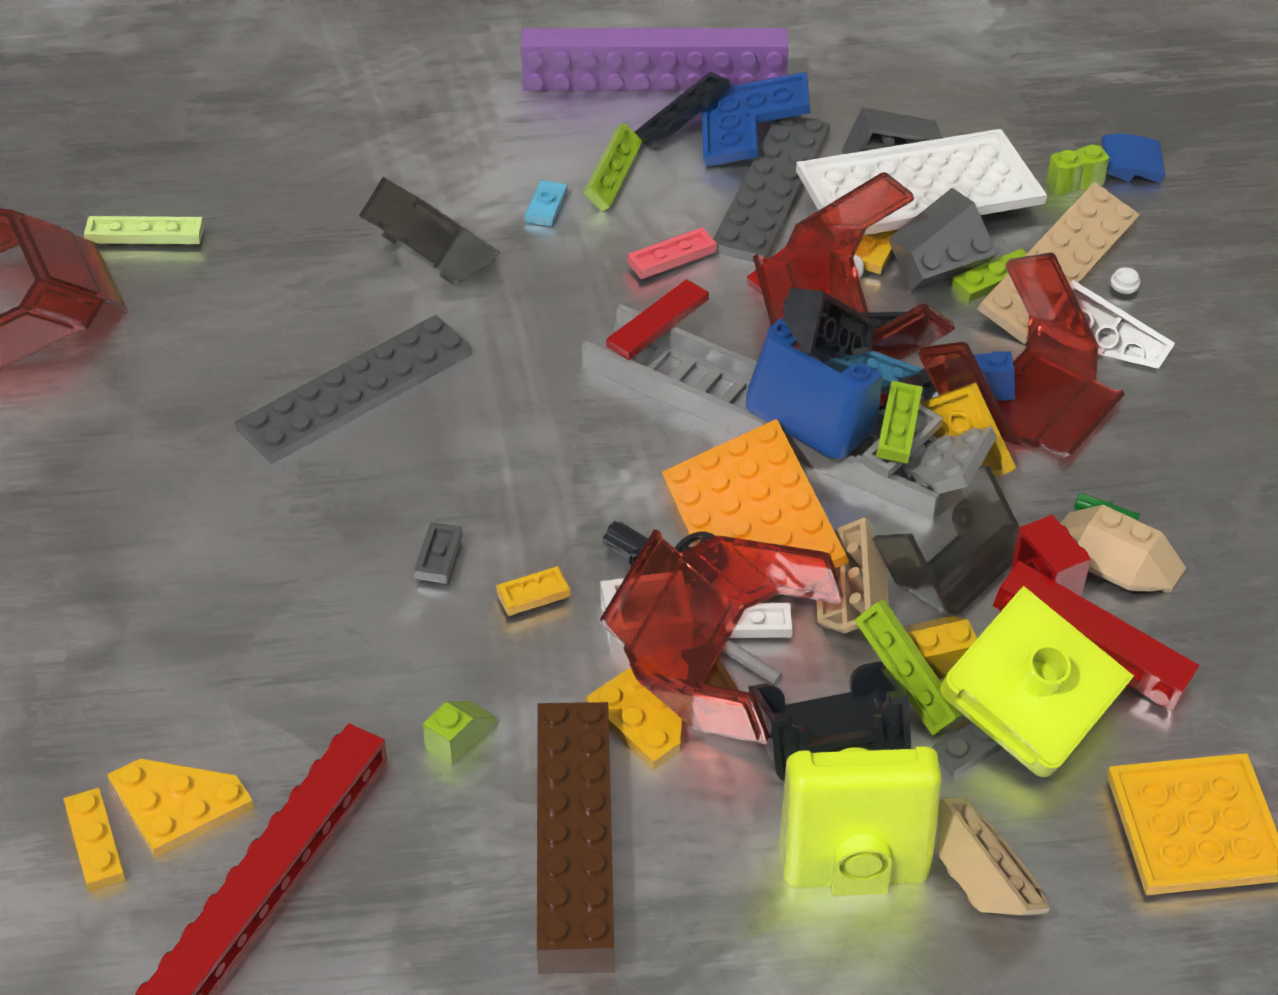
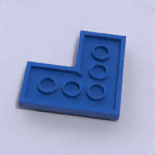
M807 72L730 86L731 88L706 107L702 111L703 160L705 167L759 157L758 123L771 122L776 119L792 116L798 117L811 113Z

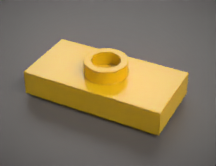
M558 566L496 585V593L508 616L571 597L570 587Z

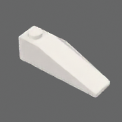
M1074 280L1071 281L1040 331L1066 347L1159 369L1175 345L1173 341Z

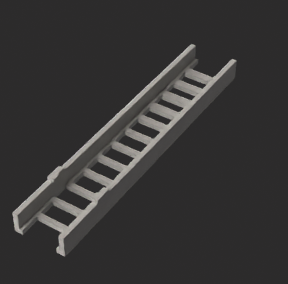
M619 304L616 308L614 332L641 312ZM675 326L647 346L656 351L643 365L631 359L627 360L619 354L591 342L585 341L582 344V367L740 436L768 423L750 411L733 404L741 393L748 389L757 361ZM669 356L680 360L681 363L669 376L657 371ZM695 367L706 371L707 374L695 387L683 383ZM721 378L734 383L721 399L708 394ZM881 413L878 414L877 429L865 439L871 443L864 452L880 438L884 415ZM784 432L800 463L933 520L939 510V494L923 487L924 485L916 481L914 483L896 475L900 467L886 479L861 463L863 453L861 456L857 455L856 457L847 455L839 459L830 458ZM932 435L924 444L934 442L938 438Z

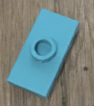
M540 180L525 213V222L553 227L567 194V184Z

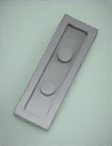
M919 404L910 456L941 427L943 421L941 416ZM878 439L863 453L861 463L888 479L903 463L876 457L879 444Z

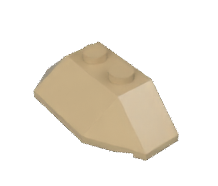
M1105 505L1070 512L1061 522V525L1067 527L1070 535L1079 546L1088 552L1091 558L1088 571L1127 590L1149 592L1161 590L1162 592L1171 593L1186 571L1185 565L1163 532Z
M866 517L841 526L835 531L849 562L816 577L817 623L822 627L844 634L858 629L859 626L855 619L876 602L885 599L889 605L886 562L869 520Z
M942 798L938 808V856L947 867L948 874L960 884L968 895L971 905L980 912L1013 915L1047 914L1051 908L1047 903L1043 889L1001 834L982 815L973 810V805L966 798Z

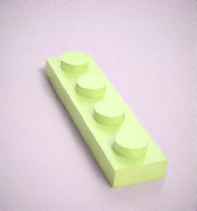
M88 216L84 238L85 243L200 244L204 223L203 217Z

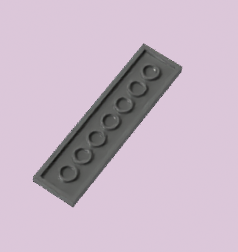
M800 116L776 119L773 122L759 149V157H756L752 162L713 238L717 243L716 253L759 264H764L767 261L804 185L796 172V164L799 161L817 158L829 134L830 123Z
M434 315L235 421L237 431L270 464H273L472 355V347L443 320Z

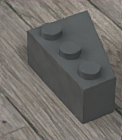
M862 107L841 151L842 154L941 139L943 137L934 120Z

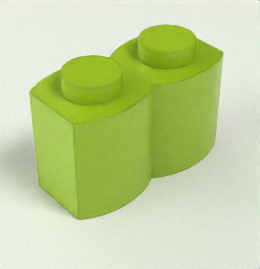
M1088 145L1076 151L1063 150L1057 152L1050 157L1046 183L1056 195H1065L1076 192L1079 189H1088L1094 182L1102 186L1105 182L1110 157L1099 145Z

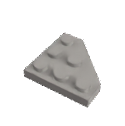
M992 426L980 430L977 427L971 428L963 434L954 437L945 435L934 442L923 444L909 457L908 464L903 463L900 468L905 476H914L916 482L925 487L931 485L938 494L965 488L971 483L997 436Z

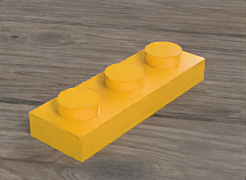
M99 787L63 798L88 891L91 892L126 881Z

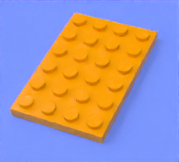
M777 419L662 471L689 534L701 531L712 533L725 547L727 563L724 565L719 576L712 582L722 607L723 603H762L849 562ZM701 540L693 542L695 547ZM715 544V545H714V551H713V552H717V553H718V551H717V546H716V544ZM717 559L711 560L710 563L716 562Z

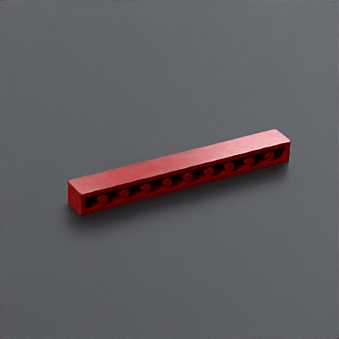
M350 723L346 725L340 734H336L332 738L329 748L322 758L314 761L308 776L301 785H296L293 788L284 807L280 812L277 811L272 815L268 827L260 838H256L251 842L246 856L238 866H233L230 869L222 887L216 894H212L207 899L201 914L194 923L191 922L185 927L180 941L171 952L164 954L156 972L148 982L145 981L139 986L135 995L213 994L386 763L385 739Z

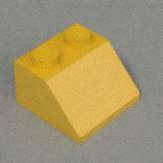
M954 616L903 626L938 679L945 678L952 667L978 639L968 619Z

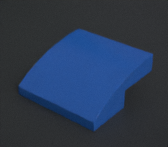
M1109 134L1102 137V148L1110 157L1107 174L1128 182L1135 175L1159 184L1166 176L1160 141L1130 134Z

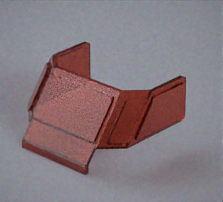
M882 172L797 223L781 258H763L758 254L753 256L770 325H773L780 318L783 319V304L788 297L789 288L824 291L860 313L869 312L853 257L866 229L914 200L913 193L888 173ZM923 303L876 329L871 350L897 360H903L946 336L955 329L953 321L927 303ZM797 342L793 347H800Z
M0 208V254L20 245L35 279L21 303L0 314V370L88 329L104 302L120 307L123 314L129 312L96 242L76 236L73 232L14 210Z
M1048 252L1010 259L1005 265L1029 314L1027 347L1013 361L1015 399L996 401L966 342L922 347L918 352V356L938 395L976 382L1004 441L1018 446H1022V444L1036 448L1040 446L1061 458L1070 457L1125 394L1123 389L1113 390L1096 382L1099 345L1055 254Z
M654 529L600 617V621L608 632L624 644L623 649L637 681L694 729L720 736L766 744L770 735L756 697L749 692L704 684L745 609L779 594L840 603L843 598V592L832 557L827 552L720 535L682 552H678L663 539L660 530Z

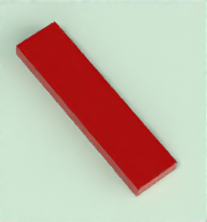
M687 279L606 338V347L625 359L630 360L709 300V292Z

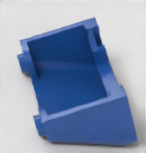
M780 318L767 331L746 392L745 406L748 411L766 422L777 419L785 433L823 455L835 459L844 458L877 429L883 374L864 364L851 365L842 373L793 347L796 345L797 340L785 321Z

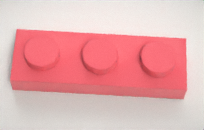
M701 227L627 254V263L641 279L716 253L717 243Z

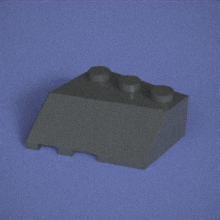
M954 188L948 190L888 239L910 291L964 273L990 262L998 254L975 202Z

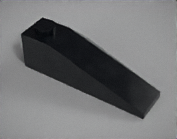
M789 288L788 297L783 304V320L804 353L817 360L827 361L830 358H843L844 355H858L871 352L877 322L824 291Z

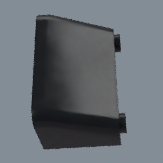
M882 661L858 666L850 676V692L786 705L784 694L777 685L764 683L748 686L750 705L770 762L776 775L782 781H785L788 757L798 751L820 753L839 752L847 748H864L869 751L911 749L909 695Z

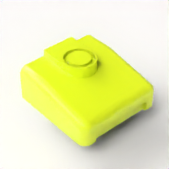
M1023 586L948 672L941 682L940 692L947 702L1032 773L1039 777H1048L1063 764L1134 675Z
M926 746L915 747V749L874 751L864 748H847L839 752L810 753V751H798L789 756L786 763L779 836L783 877L786 883L795 888L831 887L832 896L887 894L889 884H912L927 880L930 874L935 847L942 779L936 750Z

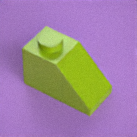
M446 701L423 723L425 749L445 763L453 766L498 722L497 717L472 701Z

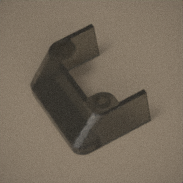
M382 177L359 214L364 220L382 229L383 233L381 236L396 245L399 240L434 263L433 267L441 272L439 276L453 285L456 280L462 283L495 262L501 251L434 206L385 177Z
M989 465L980 466L969 486L958 489L963 500L955 506L952 512V523L958 536L929 562H926L912 533L876 535L872 539L894 582L942 615H957L961 613L1012 566L1020 526Z

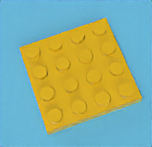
M1248 753L1109 766L1107 777L1146 895L1278 882V832Z

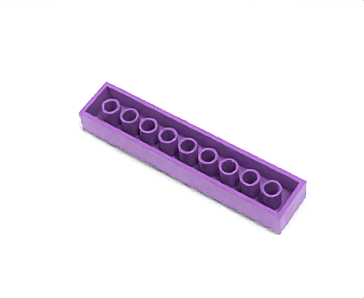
M522 28L523 91H686L710 71L728 79L730 86L786 76L789 54L787 28Z

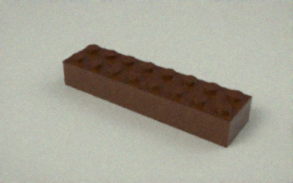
M608 702L538 703V974L614 972Z

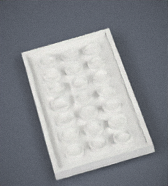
M1002 129L799 161L796 164L798 176L835 240L899 230L951 188H954L975 202L980 215L1045 204L1047 194Z

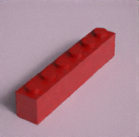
M1018 561L1001 584L992 605L993 607L1002 611L1023 586L1026 587L1134 675L1126 686L1140 692L1156 704L1173 711L1198 670L1199 664L1023 562Z

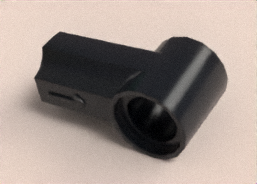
M614 521L603 536V545L627 559L632 570L639 576L653 574L671 555L668 544L661 537L651 535L647 538L622 522Z

